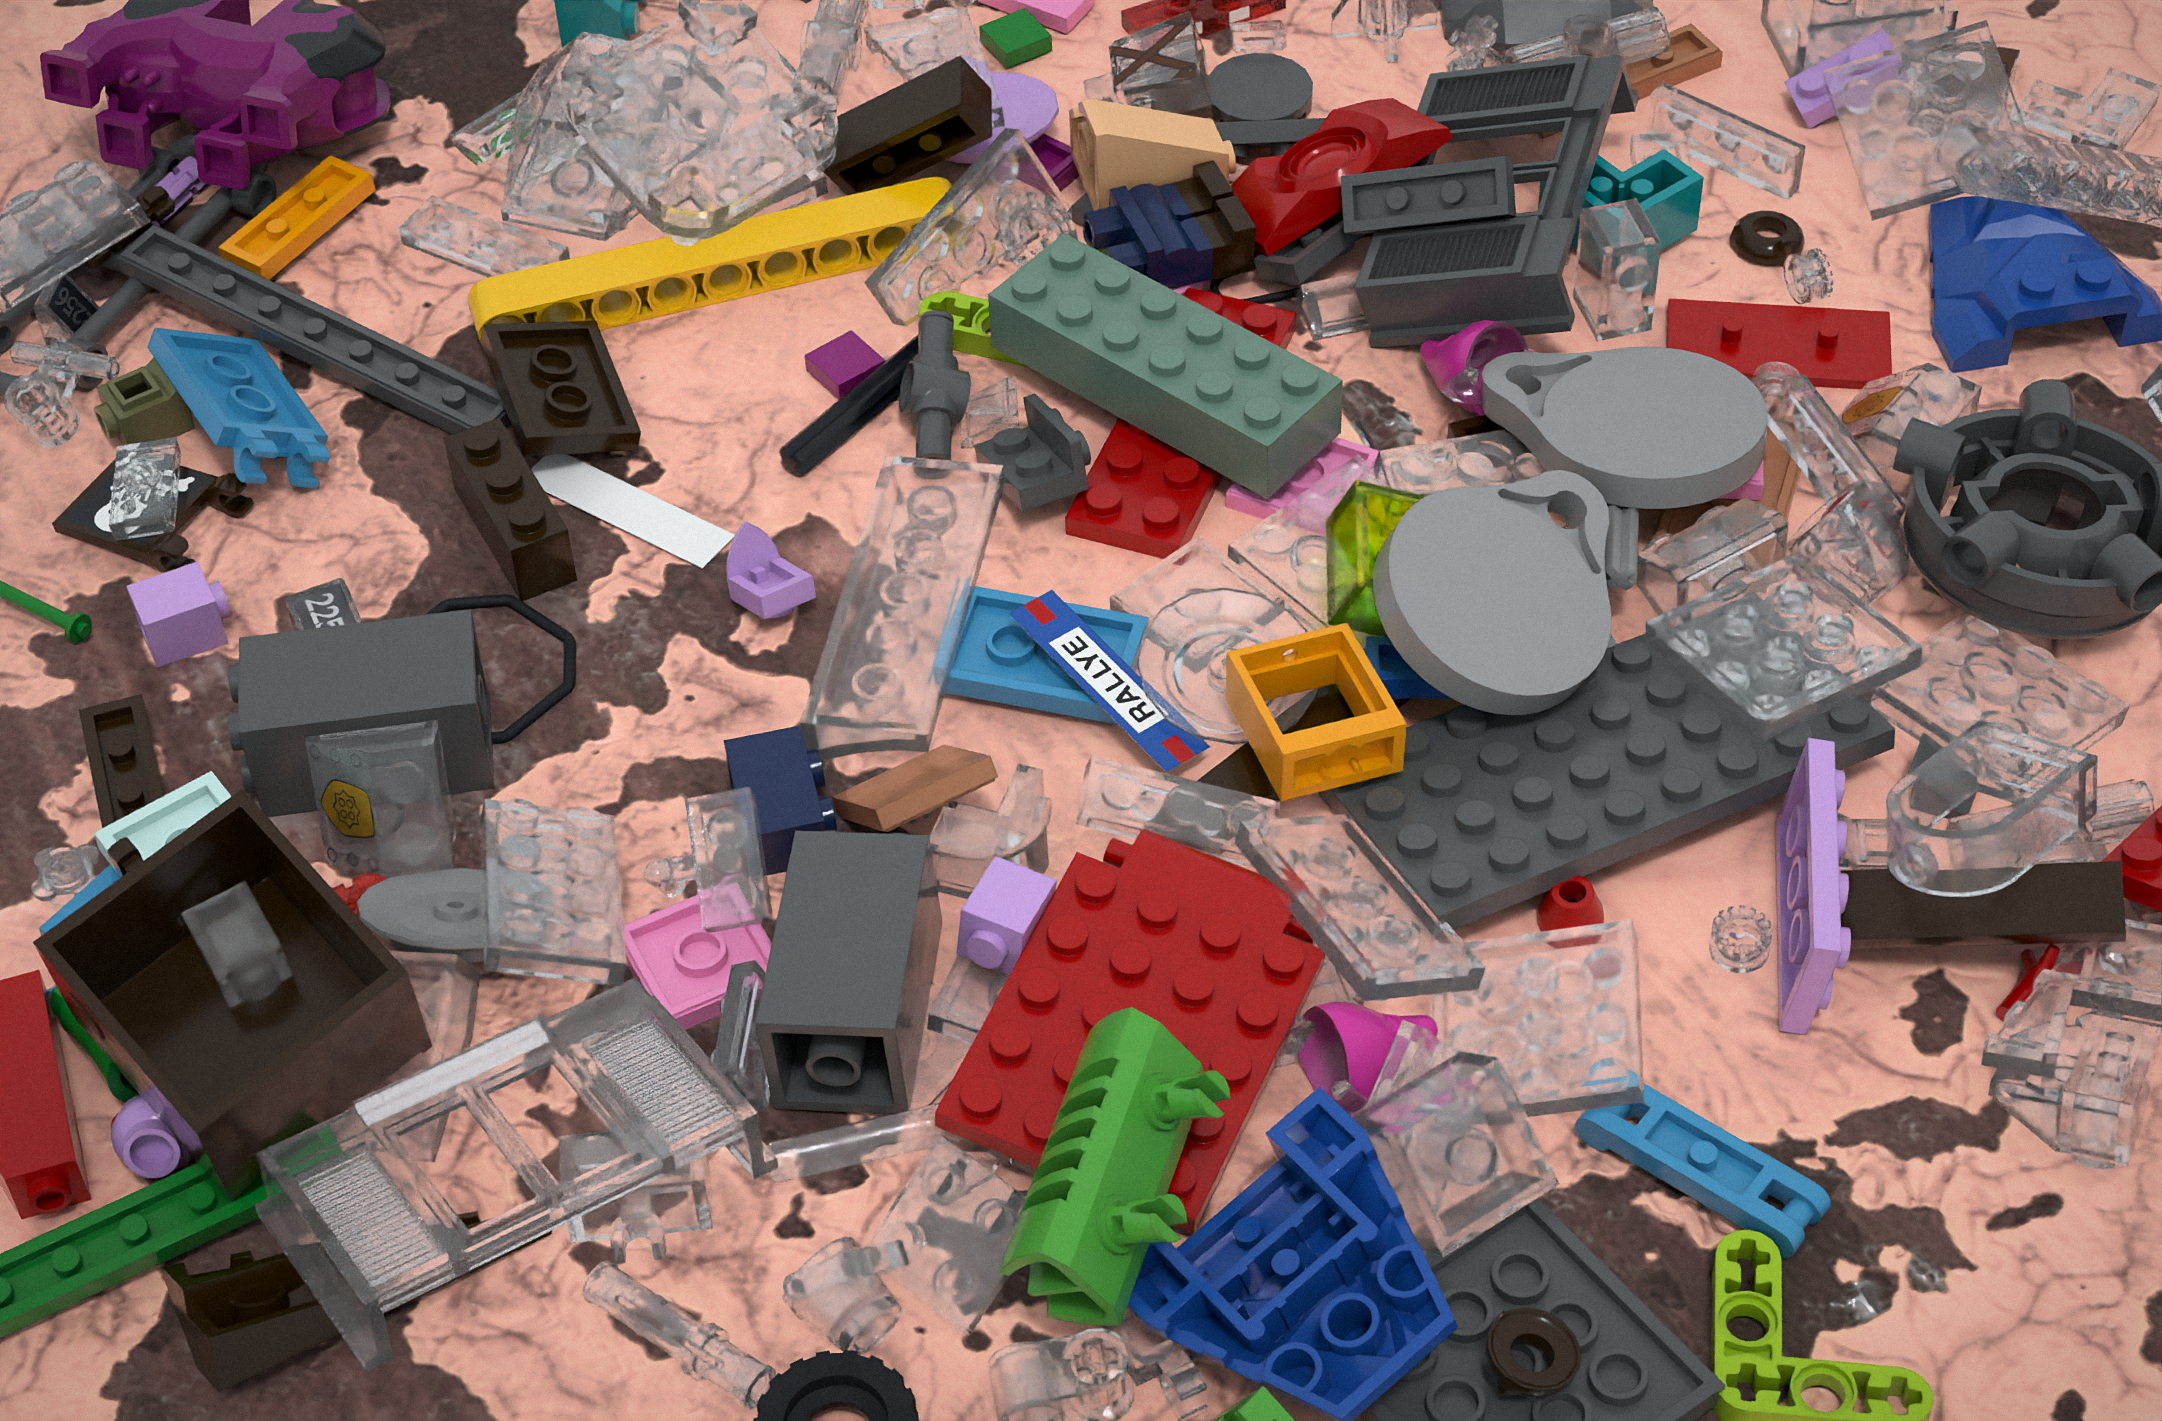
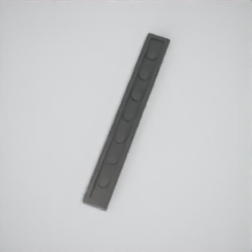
M154 224L116 257L120 272L451 434H456L500 418L506 429L511 425L498 390Z

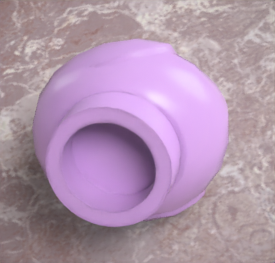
M135 1095L128 1099L120 1112L112 1119L111 1141L114 1151L120 1160L139 1176L145 1178L163 1177L173 1170L185 1166L193 1158L141 1095Z

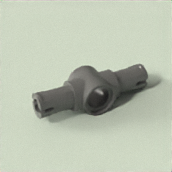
M931 310L922 314L921 320L918 322V354L906 366L899 393L900 412L911 414L910 422L916 429L915 468L926 475H941L949 470L952 459V430L964 417L971 387L969 372L959 370V362L953 355L954 318L942 310Z

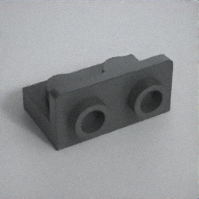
M1035 393L1023 397L1028 427L1023 429H1005L996 433L993 439L974 445L978 466L1022 512L1089 489L1085 466L1090 465L1091 454L1084 435L1079 430L1074 431L1064 422L1058 409H1051Z

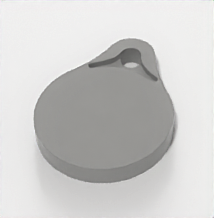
M1627 347L1583 353L1512 352L1495 357L1485 365L1482 371L1481 405L1483 412L1489 419L1517 437L1532 452L1546 471L1561 469L1580 475L1597 488L1608 504L1639 509H1670L1705 503L1722 497L1742 486L1756 473L1765 455L1768 410L1761 392L1754 383L1736 369L1698 353L1663 347Z
M1560 469L1546 471L1533 478L1503 485L1448 488L1432 493L1415 503L1404 514L1383 542L1377 555L1373 574V592L1379 618L1386 634L1401 657L1420 677L1438 691L1464 705L1481 711L1504 715H1526L1550 709L1570 697L1602 660L1611 635L1612 616L1605 573V546L1610 522L1609 508L1602 494L1590 481L1580 475ZM1548 511L1556 512L1563 516L1568 522L1570 529L1562 528L1555 524L1550 518Z

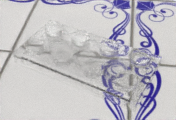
M484 799L480 818L484 970L622 986L627 961L614 815L601 814L596 810L586 807L561 809L538 806L523 799H508L505 801Z
M1348 814L1240 822L1235 845L1257 872L1273 885L1283 904L1362 1001H1385L1390 998L1420 995L1439 996L1450 992L1479 989L1486 967L1445 919H1438Z

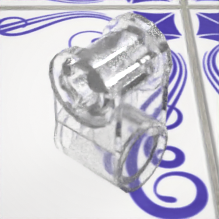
M1104 1328L1087 1329L1080 1333L1037 1342L1013 1343L994 1352L988 1360L987 1368L998 1421H1117L1130 1410L1134 1402V1383L1127 1372L1129 1369V1350L1125 1341L1119 1335ZM1092 1348L1097 1349L1099 1362H1092L1090 1354ZM1106 1390L1108 1402L1103 1405L1100 1402L1099 1392Z

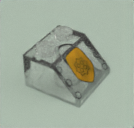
M1925 363L1867 382L1808 449L1807 458L1905 503L1910 475L1893 470V463L1909 421L1913 417L1942 427L1955 419L1977 413L1982 386L1931 363Z
M438 720L306 737L305 743L327 864L383 877L454 869L457 837Z

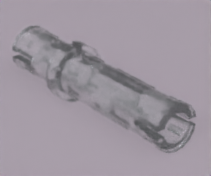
M601 1262L586 1278L582 1289V1297L585 1301L596 1305L632 1329L636 1334L680 1361L681 1371L695 1381L709 1380L739 1400L741 1405L750 1409L757 1407L756 1405L761 1394H766L770 1388L769 1382L776 1376L775 1369L768 1364L761 1363L731 1343L729 1332L716 1323L702 1324L670 1303L663 1296L650 1290L620 1270L613 1262Z

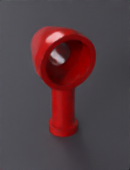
M1577 875L1552 886L1546 892L1538 907L1537 924L1541 933L1558 945L1567 947L1583 946L1591 943L1601 934L1604 926V910L1592 884L1586 878ZM1565 900H1575L1579 902H1568Z

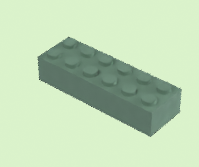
M1065 233L988 294L991 346L1266 499L1270 498L1341 433L1343 380Z

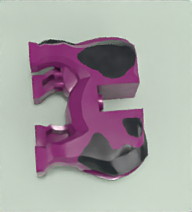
M129 0L122 9L111 16L88 23L83 32L73 41L66 43L62 50H49L40 55L45 99L92 109L100 102L101 91L105 86L108 109L101 111L95 116L100 155L104 162L144 170L153 161L151 135L155 131L183 119L188 124L203 129V131L194 136L199 179L203 183L242 190L250 182V168L256 165L274 163L279 158L296 151L319 146L362 131L382 121L390 107L389 88L384 80L375 76V65L384 58L386 51L384 32L377 24L351 7L315 3L313 0H283L253 26H251L249 0Z

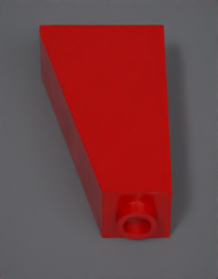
M40 970L0 980V1185L21 1219L40 1214L56 1213L68 1206L92 1200L57 1018L51 1009L50 996Z

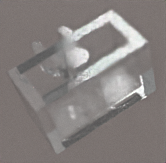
M702 1122L559 1136L560 1197L571 1243L609 1239L615 1262L623 1264L626 1263V1246L633 1239L646 1238L650 1240L654 1260H662L667 1251L665 1233L713 1229L711 1173Z

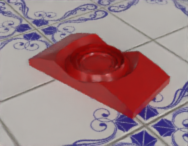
M1394 98L1367 100L1331 110L1315 133L1299 140L1284 155L1255 158L1231 185V188L1234 191L1233 196L1238 197L1256 226L1255 249L1269 257L1343 210L1341 176L1408 168L1453 138L1448 127Z

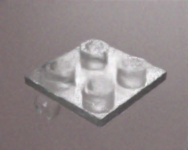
M939 1134L860 1254L963 1333L971 1335L1009 1278V1276L998 1272L1028 1190H1016L995 1174L999 1165L1006 1164L1011 1166L1014 1159L992 1149H989L987 1152H965L945 1136Z

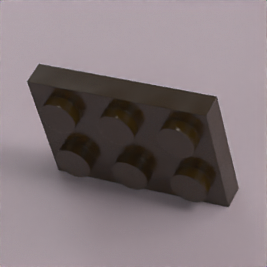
M596 321L483 325L481 345L523 456L638 450L641 430Z

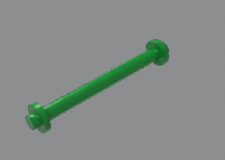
M0 580V598L65 629V636L68 640L79 643L91 634L92 621L89 615L78 612L71 616Z

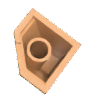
M1096 99L1081 101L1078 103V107L1069 110L1071 155L1094 210L1109 207L1110 189L1126 186L1130 190L1140 184L1149 183L1162 186L1193 177V165L1214 160L1228 183L1229 174L1236 173V158L1230 140L1222 141L1212 119Z

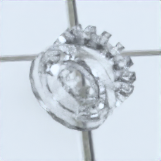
M1821 249L1807 250L1804 257L1799 253L1787 255L1784 261L1783 268L1786 287L1792 299L1799 305L1811 302L1813 296L1817 299L1828 298L1833 292L1831 285H1834V281L1828 278L1833 273L1832 270L1826 271V268L1831 265L1829 261L1825 262L1827 256L1822 254Z
M1739 905L1737 910H1735L1734 906H1730L1727 912L1721 910L1718 913V917L1715 916L1712 924L1709 952L1719 967L1729 972L1741 974L1754 972L1763 967L1769 958L1773 934L1770 919L1765 920L1766 915L1763 912L1758 915L1755 908L1751 907L1750 911L1745 910V906ZM1730 936L1733 939L1740 940L1744 936H1748L1755 941V946L1746 943H1740L1736 946L1737 943L1734 942L1729 945V939L1725 937Z

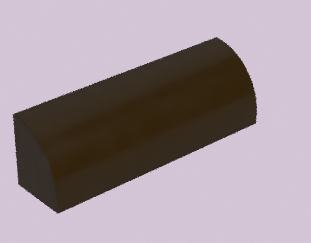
M2121 861L1841 870V873L1848 874L1849 892L1846 907L1842 914V927L1850 928V949L2126 942Z

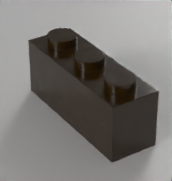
M960 55L823 123L822 171L848 196L892 186L992 137V89Z
M500 418L443 438L454 489L521 601H525L577 581L568 529Z

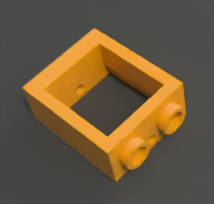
M1348 623L1227 652L1225 699L1281 802L1403 771L1407 723ZM1293 649L1290 654L1283 655L1287 650ZM1336 683L1355 716L1283 735L1265 701Z

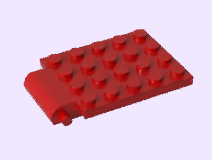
M1143 829L1139 833L1133 845L1112 838L1106 848L1103 862L1076 852L935 1111V1126L1037 1169L1090 1030L1107 1015L1133 1007L1159 1021L1201 1062L1204 1071L1216 1070L1221 1073L1226 1079L1230 1090V1099L1214 1103L1225 1113L1219 1118L1193 1119L1167 1194H1174L1179 1197L1184 1204L1187 1214V1223L1173 1226L1194 1234L1322 970L1326 951L1313 945L1318 939L1323 920L1302 912L1306 899L1305 891L1147 829Z

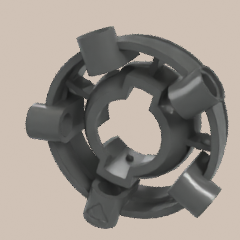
M2042 379L2031 383L2024 388L2019 397V409H1998L1973 413L1955 419L1942 427L1913 417L1911 418L1901 438L1893 463V470L1910 475L1905 495L1906 512L1903 521V528L1908 541L1905 539V544L1920 573L1949 602L1966 613L1994 626L2028 636L2061 640L2095 638L2123 630L2144 619L2162 603V462L2127 437L2096 423L2077 418L2075 396L2072 389L2064 382L2055 379ZM1961 485L1950 516L1941 517L1940 513L1951 494L1952 488ZM2062 489L2086 498L2076 530H2058L2043 527L2051 520Z

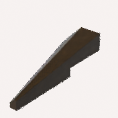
M537 1200L527 1202V1208L481 1221L478 1211L458 1214L457 1228L417 1235L413 1224L406 1223L303 1241L300 1248L257 1261L254 1260L251 1251L231 1254L230 1268L189 1275L185 1263L173 1264L162 1268L166 1287L196 1367L218 1392H221L552 1234L548 1206Z

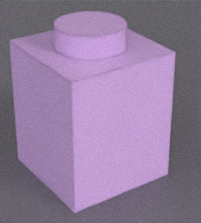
M198 561L126 586L139 628L157 668L228 644L221 620L232 616L227 598L219 581L208 584Z
M995 856L961 909L957 955L972 960L984 968L995 969L1010 975L1056 891L1057 879Z

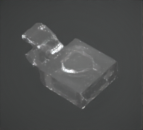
M1128 1307L1120 1326L1101 1325L1102 1335L1136 1386L1157 1378L1165 1399L1178 1421H1190L1208 1412L1206 1403L1199 1395V1393L1207 1390V1384L1198 1368L1191 1362L1200 1357V1354L1150 1331Z

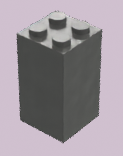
M471 609L239 638V664L229 665L228 668L231 697L234 703H238V711L228 713V732L233 751H244V755L241 756V775L244 790L246 793L256 792L260 808L267 817L323 810L320 804L322 794L327 784L333 779L362 788L367 792L371 804L495 788L490 692ZM313 744L319 749L320 758H318L317 760H315V759L310 755V749H311V754H312L315 758H317V757L319 756V754H318V749H316L314 746L309 749V747H310L311 745H313ZM333 748H334L335 750H333V751L331 752V756H332V759H333L335 762H333V761L331 760V757H330V751H331ZM354 752L360 757V760H361V766H360L359 768H356V767H355V766H359V765H360L359 758H358L355 754L352 756V763H351V757H350V755H352Z
M834 830L824 832L795 831L755 1021L774 1109L910 1115L942 928V916L929 835L852 833Z

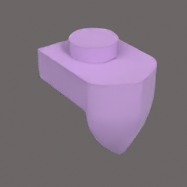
M743 522L732 541L726 561V578L730 599L765 620L767 618L786 616L794 610L795 606L816 598L813 576L781 558L776 545L767 533L749 522Z

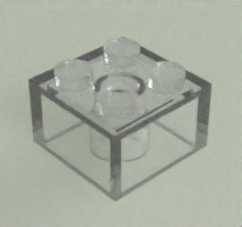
M1460 1051L1352 1117L1366 1130L1383 1171L1403 1208L1404 1215L1416 1241L1419 1242L1423 1251L1434 1255L1446 1256L1560 1184L1499 1057Z

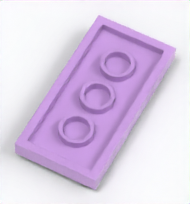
M1815 738L1807 739L1775 821L1779 1031L1807 1035L1817 1009L1826 1010L1828 1008L1832 995L1834 969L1845 968L1851 946L1850 928L1841 927L1840 916L1845 910L1849 892L1848 874L1839 873V862L1843 857L1847 840V824L1844 821L1837 820V810L1841 806L1844 795L1845 772L1835 769V742Z

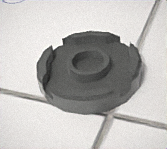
M1249 53L1235 56L1217 65L1207 77L1212 112L1211 118L1216 122H1221V119L1225 122L1298 119L1303 114L1306 118L1312 109L1313 81L1305 68L1294 60L1270 53Z

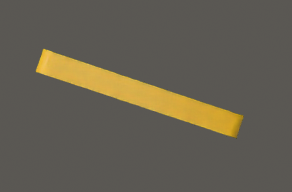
M927 177L488 277L479 281L471 288L468 293L467 303L480 342L484 324L596 321L601 331L946 251L964 241L969 233L970 224L952 184L945 178Z

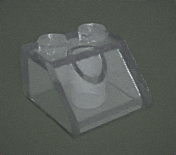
M1743 498L1728 507L1724 505L1713 507L1702 514L1694 525L1675 535H1660L1643 548L1642 552L1638 554L1636 585L1664 625L1687 619L1690 615L1718 604H1723L1733 598H1749L1752 596L1757 598L1783 584L1789 523L1782 513L1747 498Z

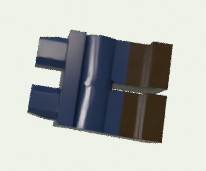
M1214 160L1193 165V177L1162 186L1149 183L1140 184L1130 190L1126 186L1110 189L1109 207L1084 213L1083 237L1088 246L1096 250L1103 249V254L1164 286L1180 287L1253 271L1256 226L1238 197L1233 196V189Z

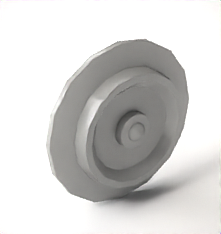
M468 868L425 869L392 876L368 887L357 901L360 920L374 933L387 938L388 944L402 954L417 959L442 963L480 962L501 957L517 949L523 939L544 929L554 914V907L549 894L532 882L501 872Z

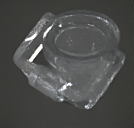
M844 1236L836 1239L818 1250L796 1272L785 1277L783 1280L784 1293L782 1300L798 1319H805L842 1353H844V1350L858 1351V1355H863L881 1342L895 1327L901 1317L903 1310L880 1277L910 1265L903 1241L901 1239L861 1247L853 1237Z

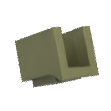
M154 357L145 367L138 368L96 387L101 400V404L94 407L97 421L108 439L117 436L122 445L127 449L140 453L196 429L190 408Z

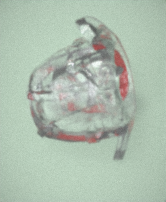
M1856 481L1829 499L1803 522L1785 544L1772 569L1771 580L1780 587L1790 571L1797 581L1796 585L1802 591H1806L1817 603L1840 615L1842 619L1853 618L1861 611L1884 598L1908 575L1912 561L1908 550L1909 542L1903 525L1894 510L1896 507L1892 502L1894 498L1887 486L1880 482Z

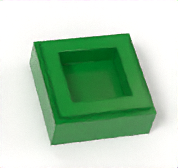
M1025 8L979 26L980 41L1006 69L1052 51V35Z

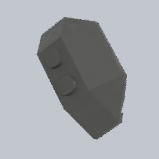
M1653 0L1439 1L1444 38L1446 40L1454 42L1464 40L1474 46L1503 53L1613 48L1635 39L1642 32L1649 33L1656 30L1658 21Z

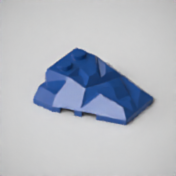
M2030 187L2014 192L2002 191L1994 195L1959 197L1930 205L1929 248L1930 262L1933 263L1931 298H1934L1932 336L1951 373L2008 365L2015 330L2096 317L2103 318L2118 347L2162 341V301L2156 291L2038 188Z
M1319 1087L1266 1132L1279 1161L1178 1248H1175L1171 1243H1149L1127 1307L1150 1331L1168 1340L1170 1339L1332 1421H1353L1458 1328V1325L1419 1242L1416 1241L1404 1215L1403 1208L1383 1171L1366 1130Z

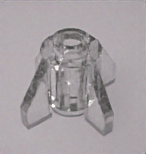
M1342 0L1331 14L1332 38L1359 36L1360 26L1363 29L1364 35L1369 40L1383 43L1387 63H1397L1399 39L1403 37L1405 30L1409 26L1411 31L1436 29L1438 9L1433 0Z

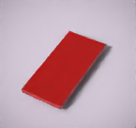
M1668 298L1666 348L1685 350L1716 359L1736 369L1752 383L1877 391L1892 387L1890 312Z

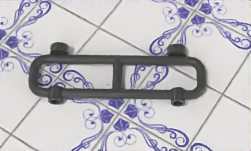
M200 131L182 137L168 150L152 146L153 161L144 170L138 169L141 176L74 241L88 231L90 233L96 232L95 226L130 201L132 203L138 202L137 196L150 187L155 186L169 172H173L174 167L184 158L194 157L196 155L194 136ZM268 164L256 165L250 168V182L242 190L221 187L174 235L196 245L232 208L249 216H257L276 199V183L270 175L265 174ZM74 241L0 311V353L6 352L11 347L15 330L56 291L62 277L64 276L68 279L83 264L72 248ZM121 249L118 252L116 250L110 251L111 257L99 266L120 272L116 257L124 250ZM130 277L37 370L19 376L0 371V396L15 399L34 397L48 391L62 378L68 383L86 389L98 386L107 373L109 356L106 348L97 343L152 287Z

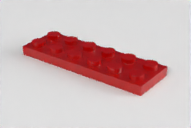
M1190 287L1187 288L1183 295L1285 350L1296 331V312ZM1118 417L1087 475L1089 489L1077 494L1065 516L1066 535L1180 563L1223 475Z

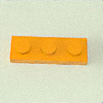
M332 155L328 156L218 247L220 257L270 280L376 191L372 174Z

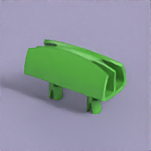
M1133 1007L1116 1011L1098 1021L1090 1030L1078 1058L998 1273L1010 1276L1016 1270L1031 1264L1027 1293L1031 1296L1047 1295V1317L1079 1324L1120 1326L1149 1243H1174L1182 1239L1170 1226L1187 1223L1186 1210L1179 1197L1174 1194H1167L1193 1119L1219 1118L1225 1114L1214 1104L1221 1100L1230 1099V1090L1223 1075L1216 1070L1204 1071L1201 1062L1159 1021Z

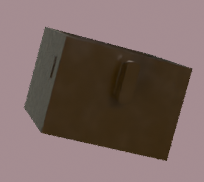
M243 789L144 861L139 850L127 837L118 840L108 849L107 853L120 879L33 942L76 1021L231 1202L242 1195L241 1191L420 1052L425 1053L432 1047L408 972Z

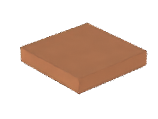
M943 744L832 796L840 818L883 832H889L994 782L998 774L990 755Z

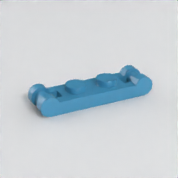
M1616 1074L1602 1091L1603 1101L1599 1105L1587 1107L1575 1123L1577 1134L1590 1147L1601 1151L1610 1149L1742 1228L1763 1233L1772 1239L1779 1248L1781 1258L1787 1259L1793 1256L1805 1240L1804 1228L1808 1224H1817L1831 1206V1199L1828 1193L1816 1182L1627 1074ZM1634 1117L1641 1119L1636 1126L1624 1120L1625 1118L1631 1119ZM1771 1195L1783 1202L1785 1207L1780 1211L1766 1203L1765 1200Z

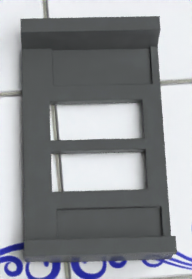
M1589 55L1431 73L1429 75L1417 111L1449 128L1453 139L1448 143L1562 131L1553 160L1513 164L1514 184L1547 181L1538 211L1516 213V217L1374 232L1354 287L1371 331L1368 339L1371 348L1423 344L1432 339L1436 341L1445 340L1451 335H1456L1468 325L1482 320L1512 324L1521 335L1571 331L1575 313L1562 277L1567 256L1610 114L1635 112L1639 100L1637 89H1632L1622 56L1590 59ZM1437 150L1410 167L1433 165Z

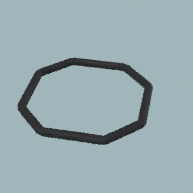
M500 594L449 598L441 601L425 615L443 613L450 610L508 606L564 643L563 683L504 731L491 732L492 744L509 742L573 691L576 685V640L572 633L513 595Z

